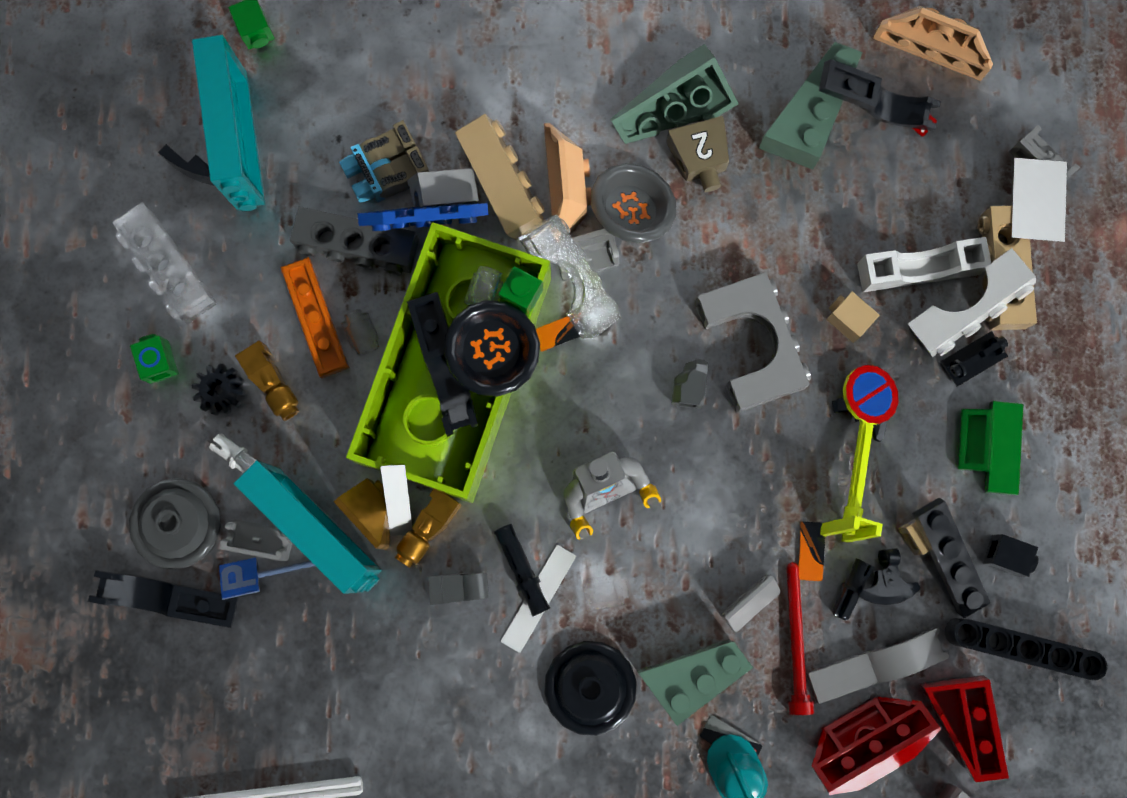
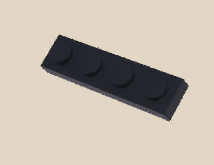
M937 498L913 512L914 519L957 613L965 619L990 604V600L946 502L941 498Z

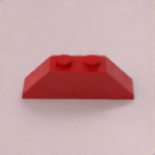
M875 697L822 729L815 758L811 766L829 795L859 791L914 759L941 730V727L922 701Z

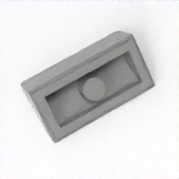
M764 575L721 613V617L733 631H739L780 594V588L772 575Z

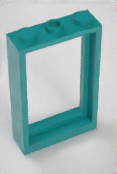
M223 35L192 39L210 181L236 209L241 211L254 210L259 205H265L247 72Z
M256 460L233 483L343 594L368 592L378 583L380 578L377 575L382 569L280 468Z

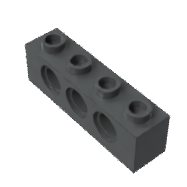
M298 207L290 242L298 249L297 252L303 255L315 256V253L324 254L331 261L343 263L344 259L356 261L355 264L363 268L373 269L374 265L384 267V271L388 273L402 275V272L411 273L419 238L415 231L401 228L372 231V225L359 226L358 219ZM332 232L330 240L319 242L322 233ZM361 238V243L358 247L348 248V243L351 239ZM380 245H391L388 253L384 255L376 253Z

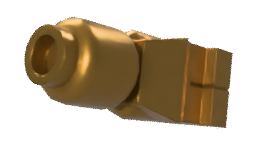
M259 340L236 354L235 357L248 376L247 378L267 394L265 400L273 414L281 416L283 421L289 420L299 413L297 408L298 400L291 388L285 385L278 368L268 358L272 355L268 347Z
M435 489L431 491L429 496L432 500L426 508L421 510L412 528L413 532L408 531L396 547L398 553L395 558L409 568L413 563L417 564L421 561L430 547L428 541H432L447 528L462 506L444 492Z

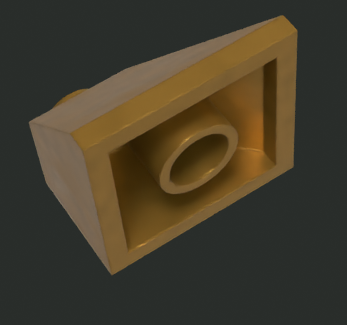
M366 478L333 501L376 549L386 550L390 546L391 536L383 483L380 480L374 483Z

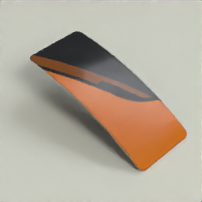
M582 311L537 328L536 332L540 341V351L543 352L562 343L593 333L586 312Z
M804 521L800 523V580H823L825 536L820 535L822 523Z

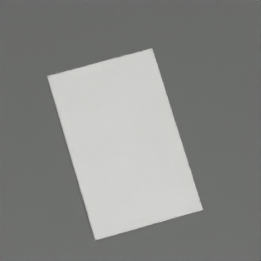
M1014 158L1012 238L1065 242L1067 162Z

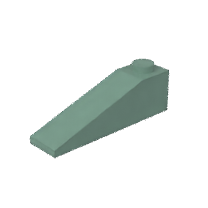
M703 44L679 59L610 120L623 142L627 144L659 135L660 131L674 127L679 128L700 120L705 121L716 118L739 103L715 56Z

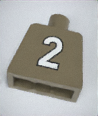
M723 116L668 130L666 142L686 181L700 179L704 192L719 189L721 184L718 173L726 171L729 164Z

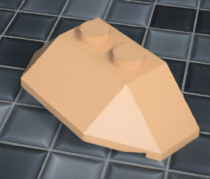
M918 6L882 20L873 36V39L979 81L986 76L993 65L979 29L968 25L962 19H953L942 15L933 8Z
M544 123L553 239L555 243L567 239L587 216V206L591 205V187L586 188L585 177H590L589 159H583L582 149L551 123Z

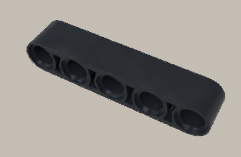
M955 618L950 620L945 627L946 639L958 647L1088 680H1099L1107 672L1106 659L1102 654L1095 651L970 619ZM962 625H965L969 631L968 637L964 641H961L958 636V630ZM993 633H996L999 643L996 648L992 649L989 644V638ZM1024 641H1027L1029 644V653L1026 656H1023L1020 652L1021 644ZM1055 649L1060 653V659L1057 664H1054L1051 659ZM1086 657L1091 662L1090 669L1087 672L1083 669V661Z

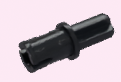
M855 559L846 582L841 583L844 587L833 608L832 614L845 621L849 620L859 599V589L865 588L874 566L860 559Z

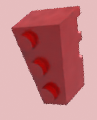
M981 675L920 683L972 779L975 782L1009 779L990 679Z

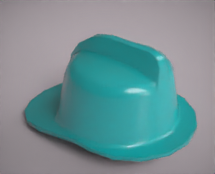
M732 734L720 736L716 739L708 750L707 765L722 798H764L768 788L767 776L749 741L741 736Z

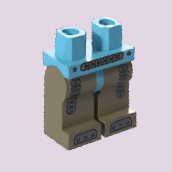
M404 120L394 124L393 129L377 137L370 138L360 145L356 144L350 147L353 154L339 161L347 179L361 172L365 177L364 180L351 186L359 203L373 198L379 203L385 200V197H390L409 189L410 186H408L407 180L416 173L429 172Z

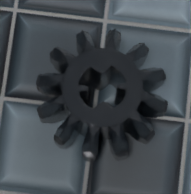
M220 363L216 369L211 365L206 366L207 375L200 372L196 373V376L201 381L200 384L194 383L191 385L193 389L199 391L192 398L196 402H201V410L205 412L210 410L211 414L218 416L221 410L226 414H230V404L237 407L241 406L240 401L236 400L237 396H244L246 393L243 389L238 388L243 385L244 379L236 377L238 372L236 369L230 368L227 370L226 365ZM217 385H220V388L223 390L221 394H217L218 392L215 390Z

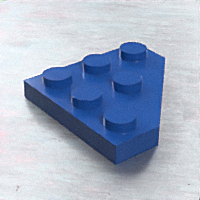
M488 203L408 207L357 213L359 226L372 225V231H386L416 226V228L430 227L432 222L440 225L452 224V219H458L459 224L477 223L478 216L489 215Z

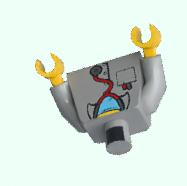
M610 452L574 470L573 479L564 490V499L569 516L572 518L570 528L578 540H580L579 532L586 528L589 535L593 533L591 525L583 516L585 513L637 489H640L639 494L646 508H650L647 500L651 497H656L659 503L661 502L656 486L649 484L650 480L638 460L629 457L620 458L615 452Z

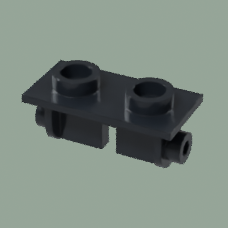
M991 331L940 362L956 387L1008 357L1005 352L1008 342L1003 336L998 338Z

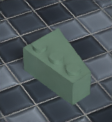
M726 640L636 671L678 726L750 671L753 666L734 641Z

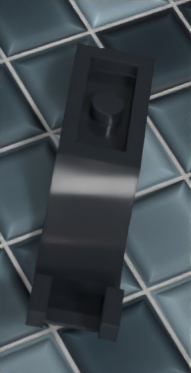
M832 59L824 62L819 86L820 92L866 108L874 118L885 123L928 131L936 129V123L930 122L928 119L930 109L940 107L941 101L929 96L909 97L887 91L881 86L882 78Z
M438 292L407 301L422 355L438 395L442 412L441 419L446 435H453V430L471 425L472 428L477 427L478 421L471 392L462 387L449 372L444 356L445 334L449 329V325Z
M95 570L94 577L100 578L96 596L89 595L88 602L137 608L160 613L168 617L231 628L233 625L239 596L222 600L221 593L176 585L150 578Z

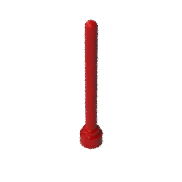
M791 562L786 568L794 695H791V701H788L789 715H813L814 701H810V695L807 694L799 566L795 562Z

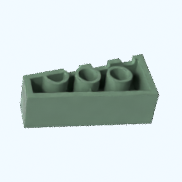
M834 42L766 132L759 149L813 170L822 155L843 102L839 98L819 91L824 62L832 59L857 68L863 52Z

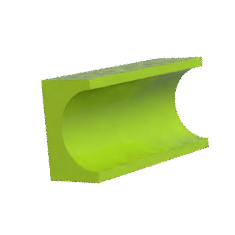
M432 222L346 458L361 466L381 471V466L405 465L407 480L473 503L511 393L495 397L478 395L470 391L478 426L474 428L471 425L453 430V435L447 436L441 419L442 412L438 395L422 355L407 301L438 292L450 327L453 319L469 305L485 300L500 301L498 293L515 266L543 281V292L528 317L535 325L551 281L550 261Z

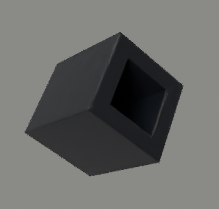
M1004 534L992 535L983 564L1017 577H1030V573H1033L1038 565L1039 558L1036 554L1039 547Z

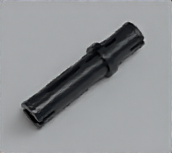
M508 524L494 531L518 583V586H516L517 590L522 592L532 617L550 609L539 585L541 581L531 569L513 525Z

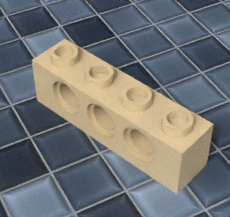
M1013 205L990 206L979 217L978 231L982 234V237L987 239L991 263L1012 248L1033 272L1030 239L1012 238ZM998 234L1004 235L1007 238L1008 244H1003L999 240ZM986 271L982 281L984 292H986L988 284ZM1034 290L1021 300L1014 298L1012 304L1007 303V310L998 317L992 319L989 316L986 318V321L989 322L990 330L1027 329L1037 324Z

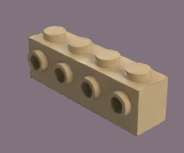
M484 114L457 130L455 134L506 235L516 240L546 223L542 216L545 209L539 198L532 196L529 190L532 184L527 174L523 170L519 171L515 163L519 160L516 152L511 145L507 146L502 137L506 133L497 119L493 121Z

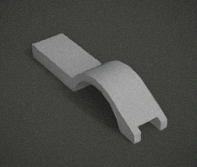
M934 627L920 632L914 638L890 647L863 652L806 672L816 703L821 704L878 683L915 674L949 658L948 652L943 651L937 635L940 634L939 628Z

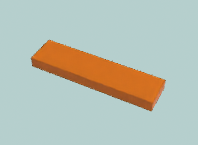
M307 257L280 267L319 377L322 379L349 369L350 367L311 259Z

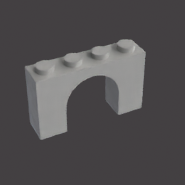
M767 272L698 295L695 301L705 330L735 319L745 318L763 325L772 338L773 355L768 366L759 371L730 380L726 385L736 413L804 390L810 385L808 382L811 379L810 371L806 363H801L797 353L800 351L798 340L795 335H790L787 324H789L788 314L784 307L779 306L776 298L778 296L776 283L773 279L769 280Z

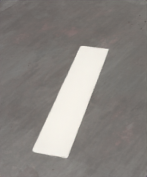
M405 465L381 466L390 536H402L408 531L413 532Z
M556 545L538 576L541 581L539 585L548 605L576 558V555L559 545ZM524 600L501 642L521 653L544 612L532 617L526 600Z

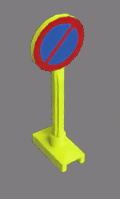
M864 365L854 369L846 377L843 385V399L847 409L860 422L847 506L844 507L843 518L822 523L820 535L830 536L843 533L842 542L846 543L880 537L883 524L862 518L863 509L861 507L873 425L888 421L895 414L899 401L898 390L894 380L885 370L874 365Z

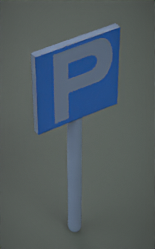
M256 557L219 565L222 600L260 592L259 578L315 565L311 561L258 572Z

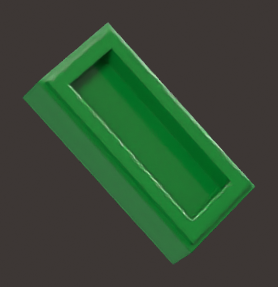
M961 409L959 470L992 472L995 411L993 409Z

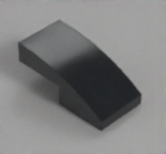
M167 144L158 152L170 165L184 175L199 182L215 186L210 181L208 164L199 156L195 155L187 163Z

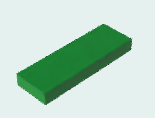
M999 401L989 403V409L995 411L992 472L986 471L985 492L1019 495L1024 404Z

